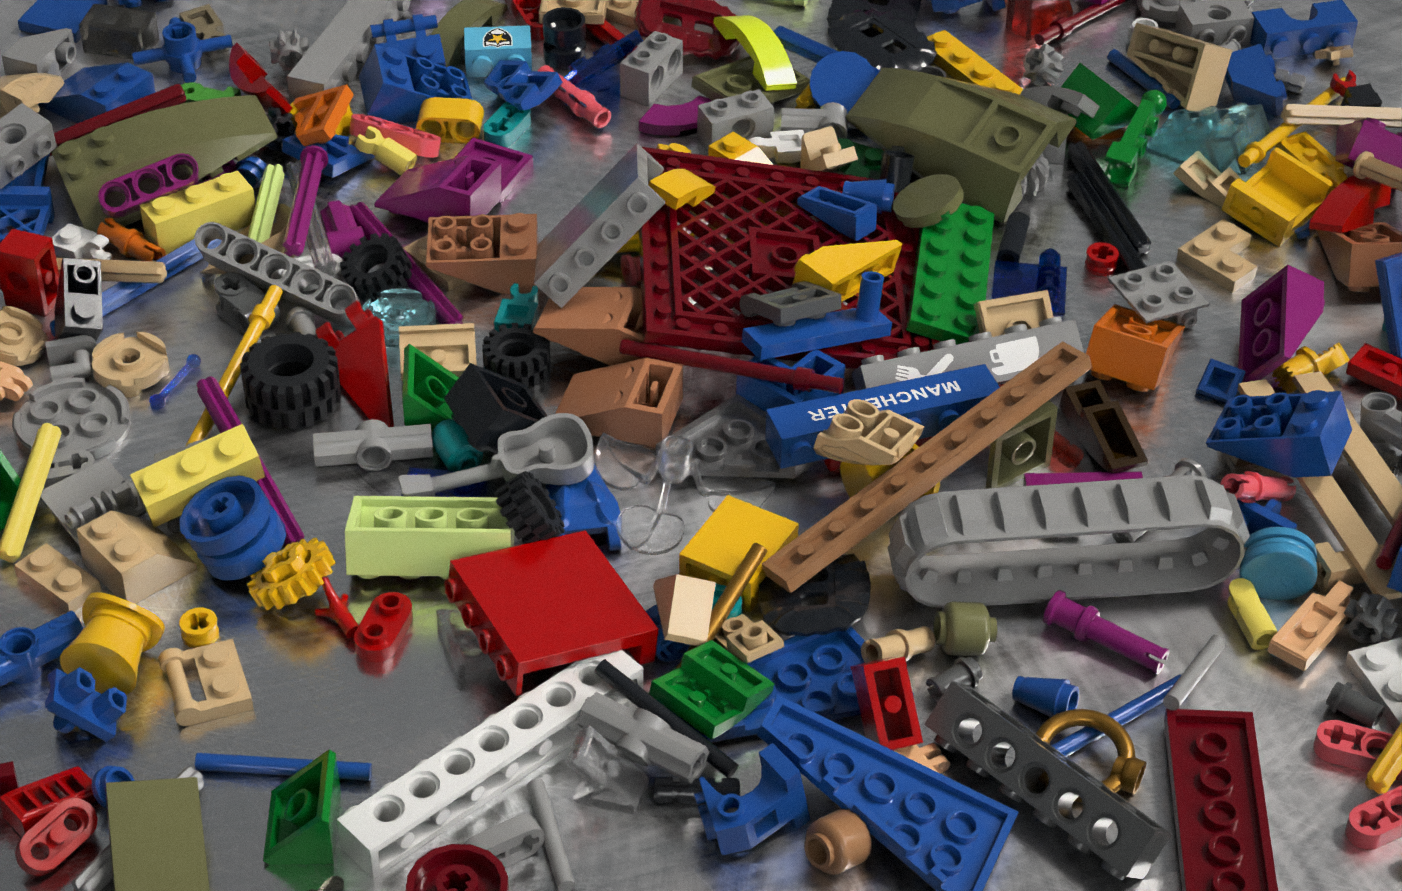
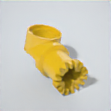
M1339 342L1336 345L1334 344L1333 347H1329V351H1322L1323 355L1322 353L1316 354L1315 351L1304 346L1296 351L1294 357L1272 371V377H1276L1274 379L1275 383L1279 381L1277 386L1279 388L1282 387V390H1286V393L1289 394L1297 390V387L1292 382L1294 375L1319 371L1326 375L1350 359Z

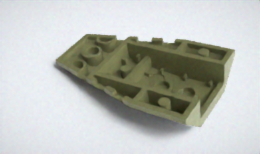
M246 95L195 101L150 111L106 127H100L94 132L78 139L66 141L51 151L84 228L97 233L101 222L109 227L111 226L104 220L109 216L101 210L98 198L99 190L106 182L180 153L189 154L196 160L199 168L198 180L206 175L214 178L223 172L222 165L232 159L239 162L278 137L257 96ZM178 165L174 168L172 174L178 180H187L191 177L193 171L187 165ZM146 178L139 184V189L147 194L154 193L159 188V183L152 178ZM114 191L106 196L105 202L110 207H119L123 205L126 197L124 194ZM141 210L113 219L119 224L127 226L142 219Z

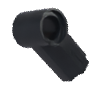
M892 145L889 150L882 152L878 180L887 179V183L895 184L894 192L899 193L910 184L915 156L906 153L905 148L902 146Z

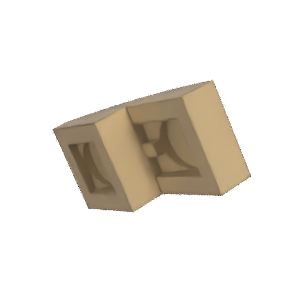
M1199 150L1183 162L1173 173L1191 190L1220 207L1223 206L1230 185L1238 178L1244 181L1230 167L1221 173Z

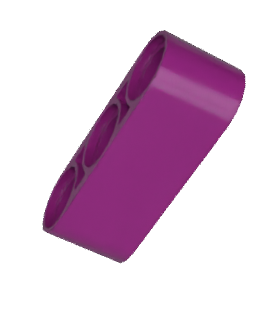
M180 153L110 180L103 184L99 190L98 198L101 210L109 217L121 218L139 211L142 204L196 185L199 178L198 163L189 154ZM178 165H187L191 168L193 174L187 180H178L173 176L172 171ZM146 178H152L159 183V188L154 193L147 194L139 189V184ZM117 191L124 194L126 199L123 205L119 207L107 205L105 198L109 193Z

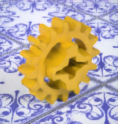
M313 538L308 543L305 539H301L299 542H292L286 545L284 549L278 552H271L262 561L265 567L250 575L252 581L247 583L248 592L259 608L263 606L265 610H269L275 605L279 610L284 605H293L297 603L299 598L311 596L324 584L322 577L332 574L333 571L330 567L336 564L323 540L319 542L317 538Z

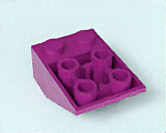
M466 155L408 169L374 202V206L388 210L393 214H403L418 218L428 223L429 217L487 215L501 200V163L473 155Z

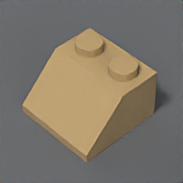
M111 510L76 529L83 564L116 597L137 604L197 570V564L158 527L154 528L150 520Z

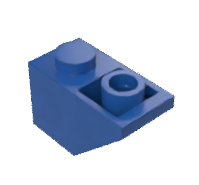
M1261 43L1232 52L1225 80L1233 100L1275 116L1281 115L1283 100L1287 99V93L1282 80L1276 81L1275 79L1276 67L1271 54L1265 55Z

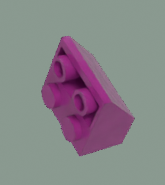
M1373 118L1341 125L1336 134L1335 161L1353 169L1358 156L1368 151L1373 153L1374 158L1402 169V133L1397 132L1394 134L1386 130V125L1383 122Z

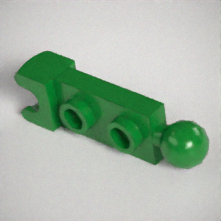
M1149 90L1142 95L1140 105L1120 142L1113 141L1106 153L1105 161L1109 163L1105 174L1113 185L1130 186L1136 174L1138 158L1142 159L1145 154L1148 136L1154 137L1159 118L1155 116L1160 115L1167 106V99L1159 90Z

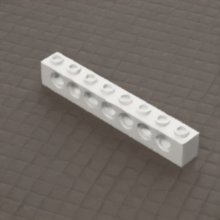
M623 650L576 661L564 670L555 672L547 681L532 691L522 694L511 705L497 714L490 715L482 724L470 732L455 738L447 747L429 759L420 761L412 770L394 782L385 784L377 793L359 805L352 806L346 810L342 816L337 818L340 848L374 880L589 734V732L581 729L577 724L580 709L587 697H591L595 692H598L626 707L633 704L594 673L602 660L606 659L642 689L643 667Z

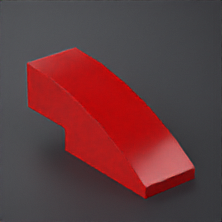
M1354 175L1347 178L1318 207L1309 221V229L1345 233L1373 224L1374 209L1390 205L1391 187L1369 178L1359 179Z

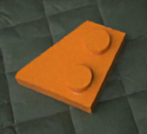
M347 84L295 98L294 106L299 112L295 114V122L297 124L296 137L303 146L315 143L324 144L335 136V130L342 117L346 114L347 107L354 96Z

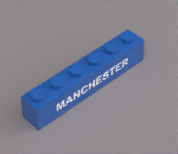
M986 364L770 408L766 409L765 440L780 469L829 459L816 454L813 447L817 435L829 428L834 415L844 414L849 401L854 399L868 401L875 405L879 411L891 410L924 426L919 439L928 438L938 434L1000 387Z

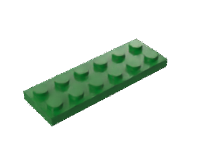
M961 203L953 214L950 215L948 211L941 215L942 220L939 223L919 229L906 331L941 342L955 339L956 345L969 342L968 337L980 333L974 304L986 300L994 223L993 212L987 211L980 206H971Z

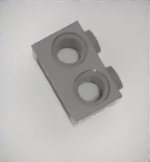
M657 31L650 34L620 63V97L650 106L683 74V40Z

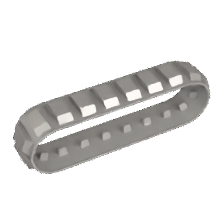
M1184 475L943 491L925 495L910 503L898 515L896 523L889 532L891 544L888 546V553L893 574L901 590L909 592L917 602L935 608H943L946 603L952 601L980 602L985 606L1049 602L1058 590L1066 592L1068 599L1077 600L1191 592L1210 588L1226 580L1239 568L1247 549L1244 547V544L1250 537L1235 494L1226 492L1224 485H1220L1207 477ZM1208 527L1191 537L1176 540L943 556L926 555L939 547L964 543Z

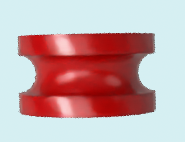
M1097 242L1087 248L1085 268L1089 273L1096 276H1109L1116 271L1119 252L1115 246L1109 243Z

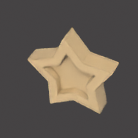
M1350 45L1339 47L1327 46L1325 49L1315 51V59L1333 60V66L1340 65V58L1353 57V49H1351Z

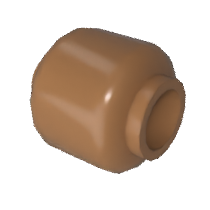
M839 809L813 821L806 830L804 843L805 854L810 863L826 874L838 875L867 860L871 853V834L866 823L859 815L850 810Z

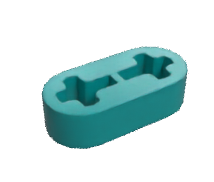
M508 102L504 103L483 125L484 141L506 148L513 145L530 127L531 109L519 110Z

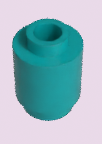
M453 419L440 422L432 432L433 448L450 473L477 467L483 459V452L476 450L469 444L467 433Z

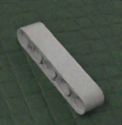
M207 222L196 230L194 236L195 244L205 261L210 265L227 273H239L253 285L265 291L268 290L269 286L276 285L283 291L282 299L297 306H303L311 310L312 313L337 325H353L347 317L345 309H334L335 305L344 299L351 300V304L356 300L360 302L355 290L349 284L219 223ZM215 239L222 240L218 247L214 249L207 248L211 241ZM246 254L254 255L251 262L239 264L242 256ZM278 269L287 270L286 274L280 279H271L274 271ZM308 285H319L313 294H302Z

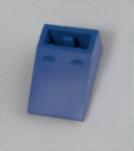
M374 45L359 74L367 115L398 124L417 122L421 104L428 98L472 99L466 74L460 69L453 66H441L432 63L424 57L416 58L406 55L393 47L384 48Z
M1315 390L1300 394L1279 392L1267 396L1251 397L1249 395H1238L1229 398L1206 441V445L1208 448L1293 478L1332 476L1352 432V427L1341 391L1325 392Z

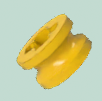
M198 607L183 613L179 620L181 638L185 645L190 648H197L213 644L219 638L218 621L212 610Z

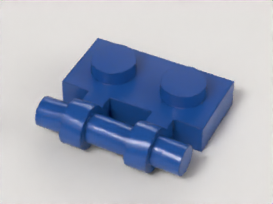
M422 14L412 15V19L393 22L392 18L383 20L381 24L370 25L372 38L386 37V43L374 45L384 48L393 47L403 54L416 58L424 57L432 63L446 67L440 34L426 36L425 31L438 28L436 15L423 17ZM415 32L416 38L397 41V34Z

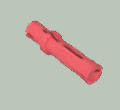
M548 65L538 69L540 72H556ZM559 74L563 83L553 95L570 106L571 112L577 117L586 118L597 128L607 126L611 120V111L599 104L592 93L580 90Z
M1246 471L1244 474H1227L1220 482V485H1224L1225 490L1235 494L1236 499L1244 503H1256V501L1271 499L1286 502L1291 500L1296 494V485L1289 486L1288 484L1294 481L1287 476H1262L1257 472Z

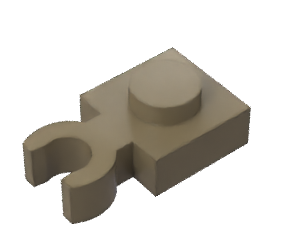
M209 4L179 13L181 21L194 25L197 38L200 40L225 36L224 25ZM213 51L206 52L205 54L208 57H212Z

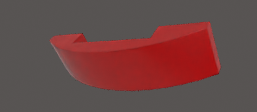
M236 43L231 49L229 59V71L234 84L246 95H256L265 112H268L269 107L280 108L281 114L289 113L293 109L292 106L265 79L268 74L260 63L241 45Z

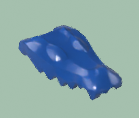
M595 462L592 473L581 482L571 485L546 484L545 488L549 492L548 496L551 500L554 499L557 504L555 508L560 511L562 515L560 519L565 525L563 527L565 531L560 536L585 530L589 535L606 533L609 551L623 550L620 508L617 500L606 486Z

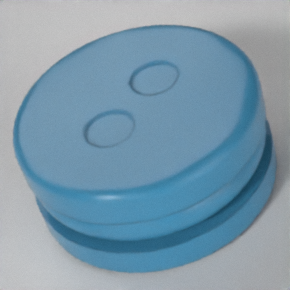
M1287 527L1264 528L1250 535L1244 544V547L1247 549L1240 564V578L1251 581L1259 598L1283 601L1292 600L1303 596L1313 588L1317 581V550L1314 542L1307 535Z

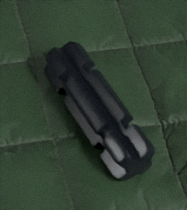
M657 777L654 781V800L657 803H673V799H679V804H697L694 794L702 792L699 778H696L691 784L682 779L680 781H673V777ZM704 777L720 794H737L740 796L739 779L722 778V782H715L713 777Z

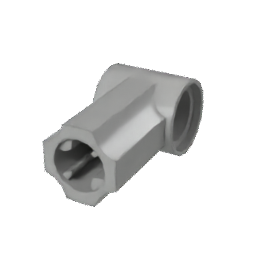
M834 102L826 103L819 109L782 108L781 131L803 130L804 133L831 126L835 130L836 137L847 138V110L841 104Z
M1382 392L1366 394L1361 399V429L1371 443L1387 442L1402 451V412L1396 409V399L1392 395Z

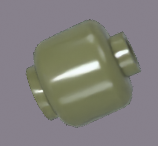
M948 602L944 605L942 611L936 612L934 616L933 633L936 640L935 644L941 645L944 653L949 656H981L986 652L989 642L996 641L997 620L995 617H990L988 609L983 603Z

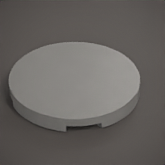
M69 378L46 384L30 393L29 400L22 405L18 412L14 413L12 428L16 444L28 457L38 429L42 424L50 423L53 426L59 427L62 433L55 453L82 449L90 452L94 460H97L111 453L122 444L130 431L132 419L129 403L124 394L116 387L109 384L104 388L100 384L86 383L85 378Z

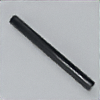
M606 659L598 664L594 673L638 708L645 709L663 719L672 730L706 746L709 750L706 762L725 777L730 778L735 773L739 764Z

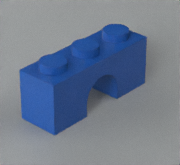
M1343 0L1313 3L1309 20L1293 19L1285 13L1283 8L1252 12L1254 22L1250 44L1254 46L1261 43L1265 55L1271 54L1273 59L1312 54L1317 50L1325 49L1327 46L1339 47L1350 45L1352 48L1358 20Z

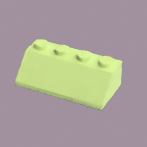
M354 496L345 527L346 575H358L363 579H374L379 576H399L409 580L417 579L421 576H440L446 580L449 578L451 560L513 547L515 531L513 528L508 527L506 524L508 520L501 515L500 510L502 508L497 505V497Z

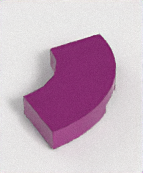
M699 95L694 100L681 105L665 106L653 104L639 120V131L653 135L678 136L680 131L697 128L698 105L712 102V100Z

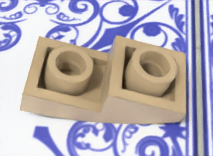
M744 614L727 619L713 640L745 663H750L784 647V640L763 620L753 623Z

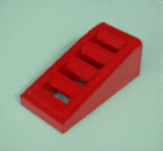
M79 766L5 793L0 796V807L3 818L23 837L29 829L63 800L80 798L90 804L97 800L92 792V780ZM78 783L84 790L76 793L70 786ZM63 792L66 797L60 799L57 794ZM47 800L50 802V803L45 804V805L42 804V803H44V802L47 801Z

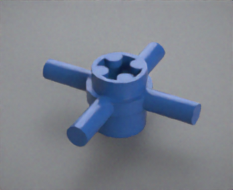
M174 17L170 19L169 25L163 29L164 44L161 48L134 52L132 57L135 66L165 60L172 71L182 73L184 82L189 83L196 81L195 70L201 65L203 53L232 48L233 43L231 35L200 40L197 38L196 29L193 24L183 22L180 18Z

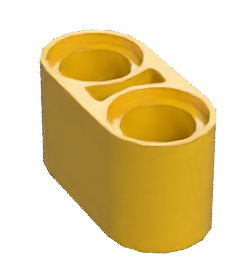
M428 98L421 104L416 129L439 136L441 143L467 144L472 138L478 139L480 136L484 109L479 102L472 99Z

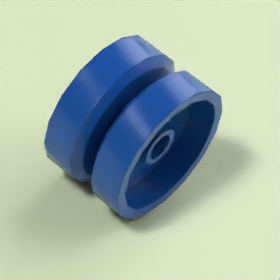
M245 476L226 477L209 484L196 493L188 502L179 519L181 533L197 553L205 568L212 577L224 581L242 579L265 567L262 562L265 557L271 552L280 551L286 539L285 524L269 504L265 493L254 479Z

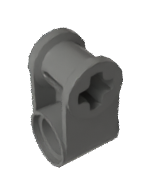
M225 273L216 278L214 282L215 292L219 295V301L216 305L217 315L235 328L243 337L250 324L248 318L255 305L262 302L266 293H263L239 273ZM278 305L274 309L275 317L270 327L281 320Z

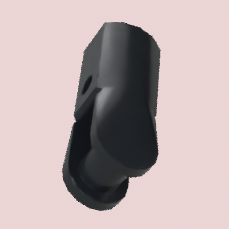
M1013 212L1009 215L996 258V263L1000 267L1005 269L1018 268L1030 223V218L1025 213Z

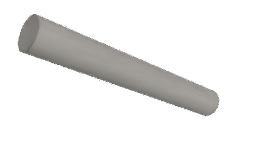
M1213 635L1164 697L1163 704L1167 709L1177 710L1225 648L1226 642L1223 637Z
M539 778L533 779L528 782L527 789L537 822L545 834L544 846L558 891H571L575 887V882L544 781Z

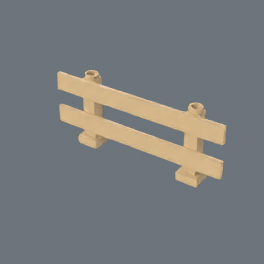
M1321 371L1293 376L1292 382L1300 393H1309L1315 390L1335 391ZM1267 379L1239 383L1237 387L1241 395H1249L1250 397L1267 396L1275 393ZM1346 407L1352 432L1342 454L1393 526L1402 508V486L1356 422L1352 412ZM1229 455L1235 466L1250 464L1248 461ZM1332 476L1296 477L1344 549V551L1335 552L1329 542L1315 544L1317 550V581L1313 587L1317 594L1325 597L1340 580L1347 585L1366 582L1373 594L1382 595L1388 600L1402 598L1401 592L1387 587L1397 556L1390 569L1382 570L1377 567L1375 561L1383 544L1379 545L1334 478Z

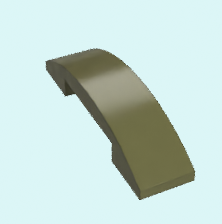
M463 0L447 12L438 23V28H434L430 34H440L446 67H455L461 60V48L464 45V28L481 27L483 24L493 26L508 10V4L493 0Z

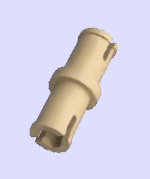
M926 626L909 631L903 629L891 630L885 637L865 641L861 647V655L865 663L905 656L907 662L913 655L932 651L936 642L935 635Z

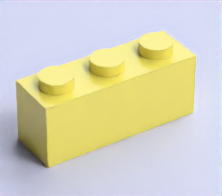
M238 170L223 174L220 177L198 185L189 186L187 189L158 197L153 201L140 205L145 239L158 247H162L167 255L193 240L196 230L207 222H216L234 231L251 224L255 209V197L253 187Z
M240 424L130 474L155 528L181 516L185 506L195 494L213 482L233 476H245L258 481L264 478L265 474L260 457L244 425Z

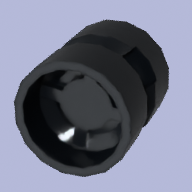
M561 7L548 11L542 20L545 63L558 70H570L581 66L586 60V41L583 40L586 34L585 16L579 10Z

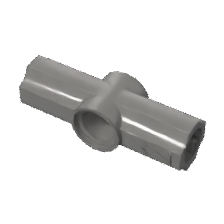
M371 419L360 423L355 430L313 434L315 467L358 464L364 470L376 472L388 467L391 461L433 457L431 424L388 427L382 421Z
M595 692L591 697H587L580 709L577 724L581 729L615 745V748L620 753L642 766L648 767L652 764L690 784L700 777L706 767L709 754L706 746L672 730L663 719L645 709L637 708L634 711L598 692Z

